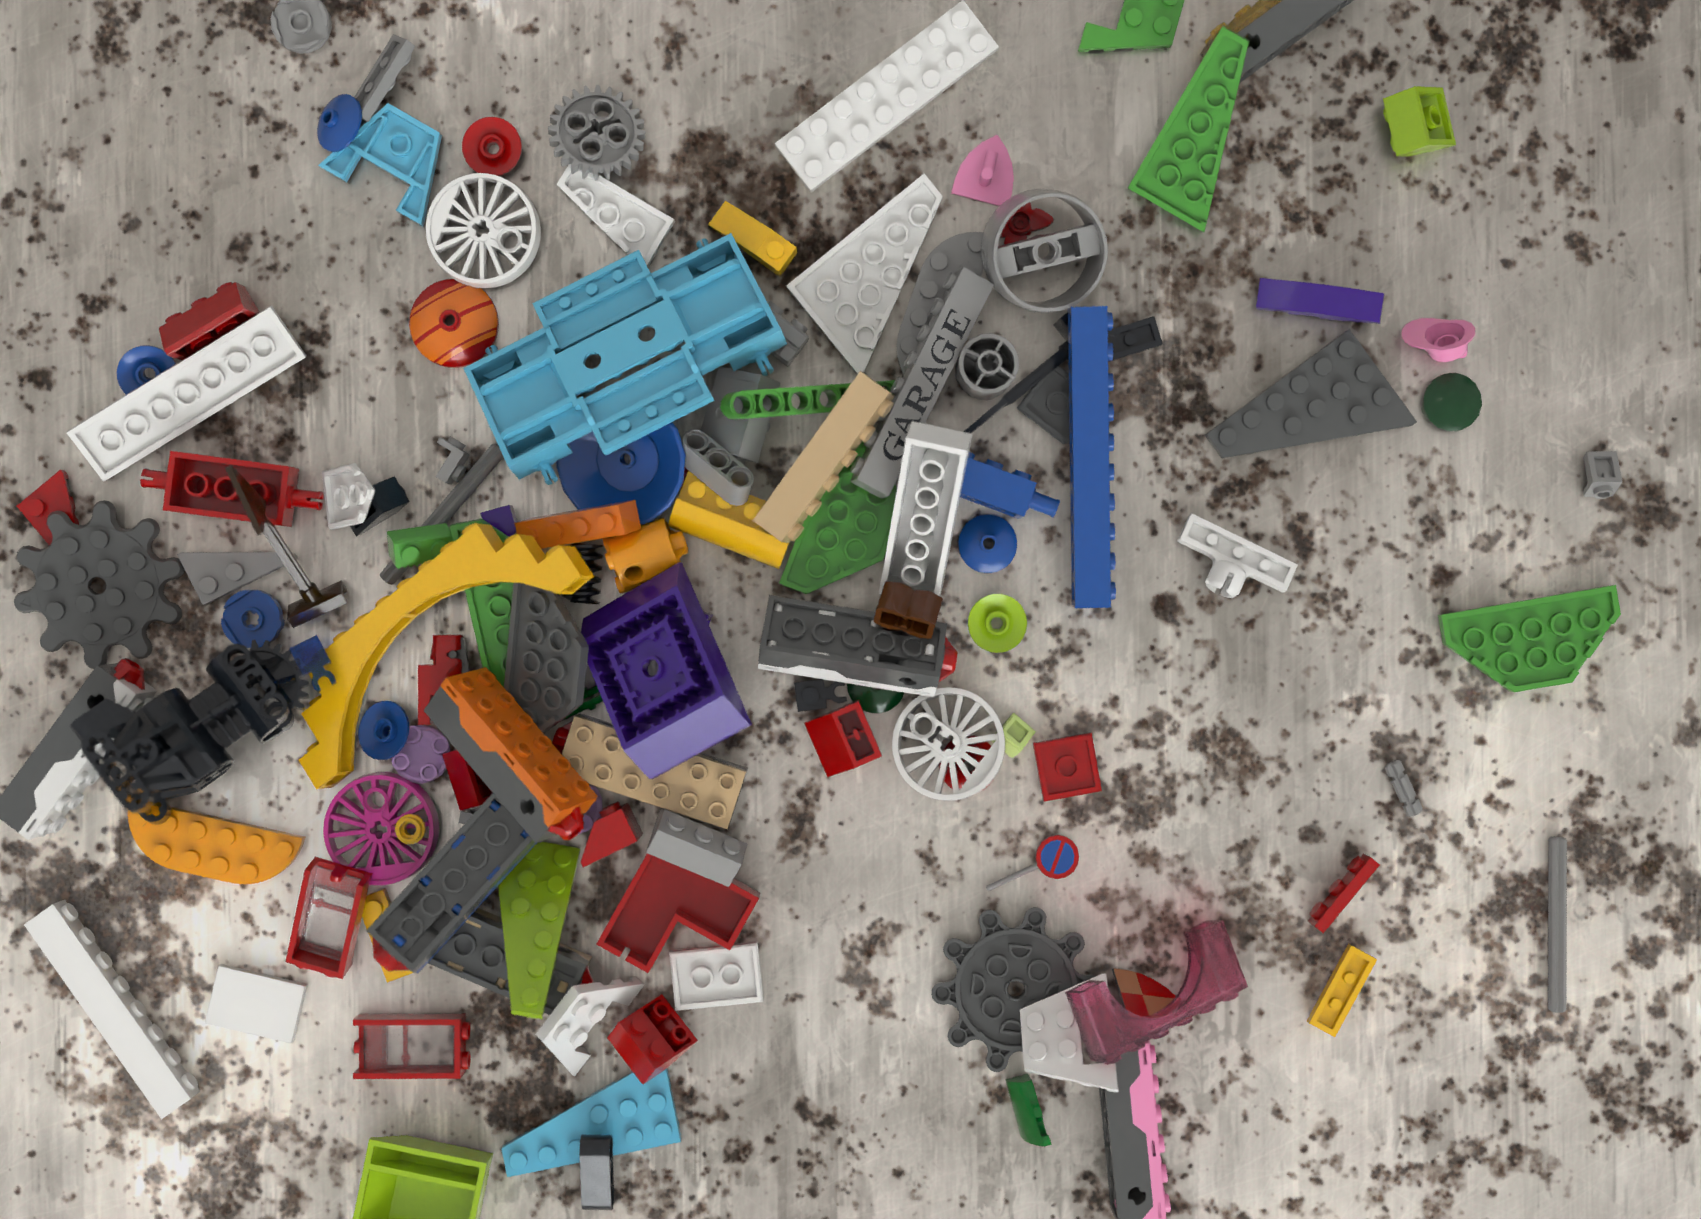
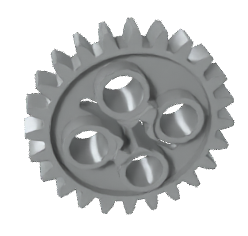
M596 85L594 92H590L589 88L584 86V94L581 95L573 89L572 100L563 96L562 103L564 106L555 105V113L557 115H550V123L552 125L548 126V135L552 136L549 138L550 146L555 147L554 156H562L561 166L564 167L571 163L572 174L580 169L582 170L583 179L589 173H593L595 181L598 180L600 173H604L607 180H610L611 171L621 176V166L630 170L632 166L630 159L634 161L639 160L638 151H643L644 142L641 140L645 139V131L642 130L644 128V119H638L640 116L639 108L631 110L633 100L629 99L623 102V92H619L615 97L612 96L611 87H608L605 93H601L599 85ZM599 111H606L610 115L607 117H599L596 115V113ZM577 123L581 124L583 128L580 130H574L569 126ZM617 135L623 137L624 140L622 142H614L610 138ZM588 148H594L598 153L588 155L584 151Z

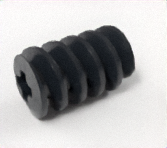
M584 543L568 545L576 548L592 574L602 570V566L594 563V561L603 558V555L596 552L595 549L604 545ZM594 575L592 579L572 595L562 594V597L570 600L572 603L600 604V602L592 599V596L601 593V590L593 587V584L600 583L602 579Z

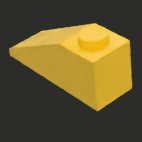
M727 201L722 204L708 224L722 236L731 233L740 249L779 277H781L797 254V248L793 244Z

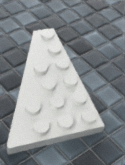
M925 174L921 175L786 285L787 289L857 375L860 371L864 373L942 201L943 196Z

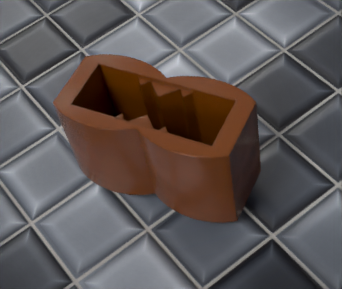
M885 582L873 622L884 628L903 630L912 636L930 639L934 632L943 598L928 590H913L901 582Z

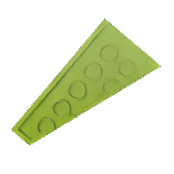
M548 842L537 843L498 885L511 1013L513 1015L536 1019L543 1018L579 861L580 848Z

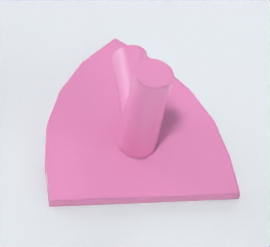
M998 135L983 141L968 154L960 165L951 194L1000 206L1011 198L1014 182L1012 162L1007 148Z

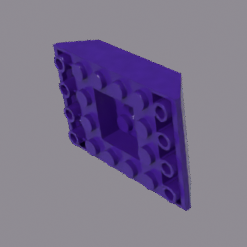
M681 562L583 618L581 633L589 645L587 663L623 751L649 779L658 777L752 725ZM655 660L658 664V672L655 676L651 677L648 673V666L651 661Z

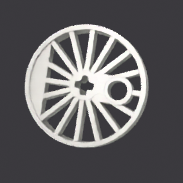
M474 173L451 181L436 195L427 214L426 238L434 259L451 278L475 288H495L514 281L528 269L539 248L541 227L539 216L532 201L518 186L497 175ZM477 182L479 212L467 185ZM486 182L497 183L486 209ZM504 186L514 191L495 211ZM461 190L473 216L457 202ZM520 197L523 199L527 207L502 217ZM454 208H456L467 220L452 215ZM530 215L531 226L506 225ZM451 221L464 227H447V225ZM487 227L489 229L488 234L483 233L480 235L478 233L479 228L485 229ZM531 233L529 245H527L526 239L522 234ZM462 234L460 236H457L453 239L441 243L443 235ZM509 236H517V245L511 249L505 248V240ZM464 243L446 262L443 261L439 253ZM470 250L461 275L451 270ZM487 250L499 276L487 279ZM479 252L480 279L468 278ZM497 253L507 257L515 266L505 273ZM522 254H524L520 261L516 259V257H520Z
M938 688L935 697L920 695L903 710L894 728L892 751L895 764L901 776L913 789L936 800L954 801L979 793L996 777L1004 759L1005 736L997 714L981 697L960 688ZM949 695L957 696L951 725L949 724L945 696ZM939 697L942 722L936 718L927 703ZM964 697L975 701L973 707L958 726ZM921 705L926 711L913 715ZM982 706L990 716L965 730ZM909 719L911 720V732L904 731L905 725ZM929 719L932 722V729L928 734L921 735L918 731V725L922 720ZM994 721L997 734L967 738ZM902 736L920 740L926 745L901 749ZM954 737L952 743L955 745V748L953 750L947 748L944 751L946 747L943 744L944 739L951 740ZM996 740L989 750L968 746L970 744ZM931 751L905 767L902 755ZM966 752L983 755L984 757L979 763ZM935 758L920 780L916 782L909 773ZM961 758L976 767L972 774H970ZM941 763L935 791L926 790L923 786ZM948 763L953 794L951 795L941 794ZM956 763L967 779L961 789H959Z

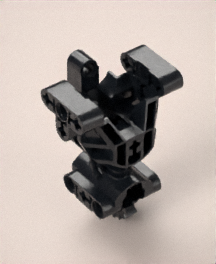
M252 640L251 649L249 650L243 645L232 644L213 658L207 665L206 671L215 683L190 700L187 699L180 688H173L163 692L134 712L106 698L74 720L70 727L82 742L81 749L83 754L121 805L133 813H139L147 822L157 825L166 822L171 815L168 799L201 791L233 766L235 761L226 748L251 731L260 743H266L289 730L294 723L292 709H306L300 702V699L309 698V694L302 691V689L310 686V683L306 680H300L307 672L306 669L296 670L301 661L299 658L290 661L293 654L291 650L281 654L282 646L279 643L272 650L268 640H265L262 648H259L256 641ZM236 653H242V654H244V655H239V656L235 657L232 661H230L231 657H232L234 654H236ZM261 688L266 692V695L261 697L257 689ZM282 710L278 715L272 716L274 712ZM99 743L103 744L102 748L106 752L104 757L94 751L96 749L95 746ZM116 765H124L126 773ZM130 786H131L135 791H137L138 794H133V793H131V791H130ZM153 803L161 806L159 808L161 814L157 817L153 814L149 815L152 811Z

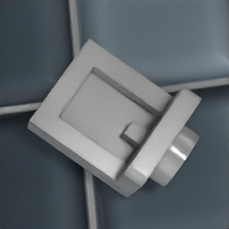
M450 436L446 440L439 437L437 443L451 452L436 477L452 485L454 481L458 482L465 473L466 467L464 464L470 454L463 451L466 445Z

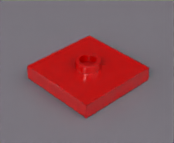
M1091 732L1033 743L1044 802L1102 791Z

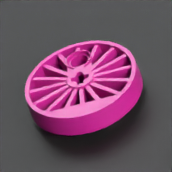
M370 773L348 783L333 798L324 819V841L333 862L373 873L369 885L393 884L416 874L432 857L439 838L438 813L432 799L418 783L411 782L397 773ZM371 780V788L364 791L360 783ZM379 780L390 781L389 786L380 785ZM397 784H400L408 790L396 804L395 791ZM352 788L364 810L345 796ZM374 792H379L384 796L385 800L382 807L377 806L373 802ZM414 794L421 804L397 816L398 812ZM340 803L343 804L360 819L336 813L337 807ZM425 809L428 820H424L426 827L429 826V838L423 837L417 842L426 846L421 856L397 838L395 826L402 816L415 814ZM336 820L361 828L333 831V823ZM409 823L406 827V829L416 828L415 825ZM377 825L386 826L387 832L378 831ZM364 834L340 849L336 846L335 837ZM367 841L350 864H348L342 857V854ZM371 848L367 866L356 867ZM397 848L414 861L404 862ZM378 852H379V854H380V863H381V864H380V865H375L376 859H377V855H378ZM388 852L394 863H389Z

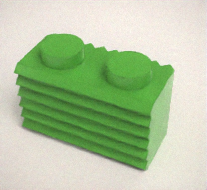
M447 523L387 531L389 556L398 569L401 567L406 568L407 566L412 567L413 565L418 567L419 564L437 557L441 553L440 549L453 541L451 529Z

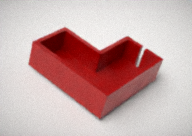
M647 853L596 945L618 957L621 956L626 947L629 948L631 951L625 961L646 973L650 972L677 922L731 950L758 902L761 893L735 878L728 887Z

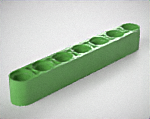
M895 380L876 382L890 392ZM851 383L736 391L727 393L722 398L720 408L725 417L734 420L830 413ZM822 392L828 397V403L825 407L820 402ZM794 393L800 400V405L797 409L793 407L791 402ZM764 396H768L771 399L772 404L769 411L763 407ZM737 397L743 404V409L740 413L736 412L733 406L734 400Z

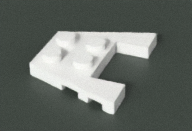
M1100 974L1020 1009L1023 1060L1026 1072L1059 1080L1074 1081L1089 1087L1095 1086L1107 1089L1110 1092H1119L1115 1062L1084 1065L1079 1006L1110 1003L1106 974Z
M631 977L629 982L625 983L621 979L612 980L609 985H602L600 982L573 985L537 1031L536 1035L573 1076H576L591 1056L584 1047H580L586 1041L588 1032L595 1023L605 1016L606 1009L612 1001L629 1006L644 984L637 977Z

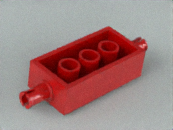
M170 451L167 472L145 468L141 473V476L153 478V480L140 479L141 487L165 490L164 511L250 522L226 471V468L231 465L266 501L265 515L274 525L292 527L295 507L320 511L323 503L311 501V499L324 500L322 491L298 489L299 468Z

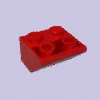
M859 700L804 723L827 777L857 768L882 757Z
M662 994L619 1021L607 1037L643 1085L663 1072L698 1041Z

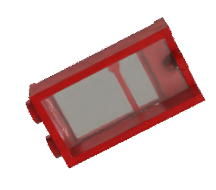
M314 857L304 871L286 963L293 964L300 969L317 971L331 978H344L353 964L352 959L369 883L373 873Z
M360 1013L353 1019V1026H359V1038L354 1042V1053H359V1068L353 1073V1079H461L466 1069L470 1068L471 1054L470 1051H466V1040L470 1039L471 1026L470 1022H466V1013Z

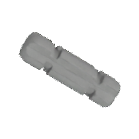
M1394 760L1387 763L1385 770L1388 777L1393 779L1391 783L1399 801L1404 803L1402 807L1408 817L1418 815L1423 808L1419 799H1415L1417 795L1408 775L1403 773L1405 769L1402 762Z

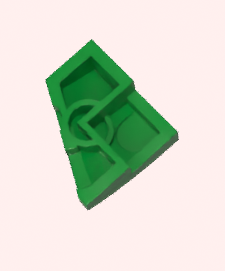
M1029 1074L1005 1079L1021 1138L1037 1146L1045 1147L1051 1145L1050 1137L1047 1135L1044 1126L1043 1114Z

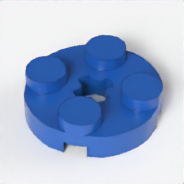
M243 590L231 596L225 603L223 618H221V626L226 637L232 643L243 645L246 648H251L252 640L256 641L259 648L263 646L265 640L272 643L279 636L280 631L285 625L280 604L272 595L262 590ZM249 611L259 615L257 626L246 624V620L249 618L247 615Z

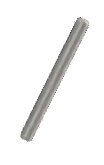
M492 444L422 526L443 524L451 519L502 460L503 454L499 446ZM391 560L380 573V577L386 583L392 585L409 566L398 569Z
M1554 836L1549 838L1548 1009L1551 1012L1562 1013L1566 1011L1567 839Z

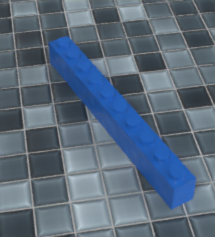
M1108 306L1068 308L1072 606L1075 609L1110 608L1111 600L1116 598L1115 582H1111V570H1115L1116 560L1115 553L1110 552V541L1115 540V524L1110 523V511L1115 510L1114 493H1110V481H1114L1115 470L1114 464L1109 463V451H1114V435L1109 433V421L1114 420L1113 403H1109V391H1113L1114 379L1113 373H1108V361H1113V344L1108 343V331L1113 329L1112 312H1108Z

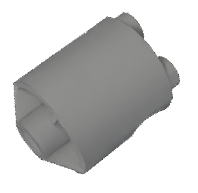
M993 333L980 334L970 339L963 347L955 366L956 380L961 389L969 396L980 400H992L1003 394L1015 380L1019 369L1018 354L1014 346L1006 338Z

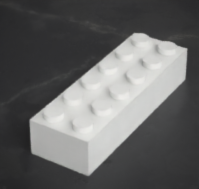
M912 421L904 446L879 590L880 595L885 582H901L913 590H928L939 596L941 595L972 434Z

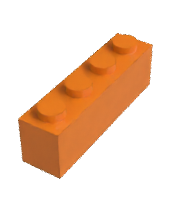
M630 500L533 517L516 522L515 528L517 534L533 536L540 548L543 549L556 545H567L625 535L640 530L641 524L636 501Z

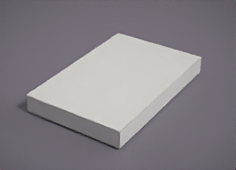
M758 941L733 944L731 950L721 945L670 950L675 1011L764 1001Z
M220 964L217 969L205 1023L292 1043L295 1039L307 984Z

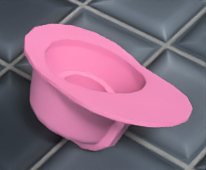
M1420 318L1407 323L1402 329V339L1405 343L1415 348L1425 349L1430 357L1438 362H1450L1459 358H1465L1468 353V343L1475 336V327L1472 323L1465 320Z

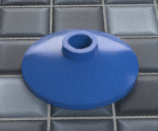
M349 94L338 95L322 111L317 126V137L324 149L330 152H339L348 147L355 139L362 121L361 105L355 97Z
M143 345L132 348L123 355L118 363L117 380L119 386L127 395L152 379L145 375V369H153L156 377L174 366L176 362L171 356L166 355L163 349L155 346Z
M990 514L980 515L971 519L963 527L959 535L958 548L963 561L970 568L981 573H994L1004 569L1013 560L1017 550V537L1012 526L1003 518ZM991 538L994 541L992 549H986L983 546L984 539Z
M380 701L375 703L365 712L359 725L358 736L361 748L369 757L377 760H387L396 756L403 749L408 739L409 719L405 710L395 702Z

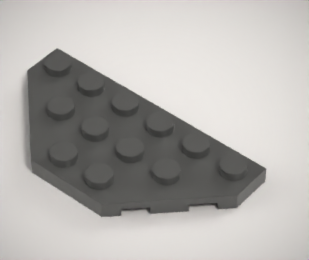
M514 582L504 688L545 734L583 704L589 645L559 594Z

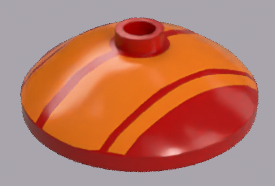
M446 279L428 286L417 297L411 309L409 328L414 344L427 359L440 366L461 368L482 359L487 354L485 352L487 347L491 350L490 346L494 345L497 338L499 319L493 301L484 290L462 284L455 279ZM452 315L455 321L452 325L448 326L445 320L448 316Z

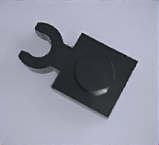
M824 679L794 682L798 712L826 709V700L829 699L836 703L847 701V696L837 697L834 693L836 687L845 685L843 682L834 681L829 687L824 686Z

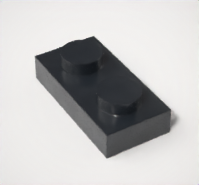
M1154 316L1108 331V343L1113 344V361L1163 345Z

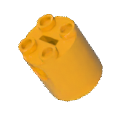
M665 518L643 524L640 530L625 535L603 538L604 547L607 552L605 553V558L609 569L615 571L617 576L615 577V582L620 594L631 591L681 562V556L689 553L683 532L670 530Z

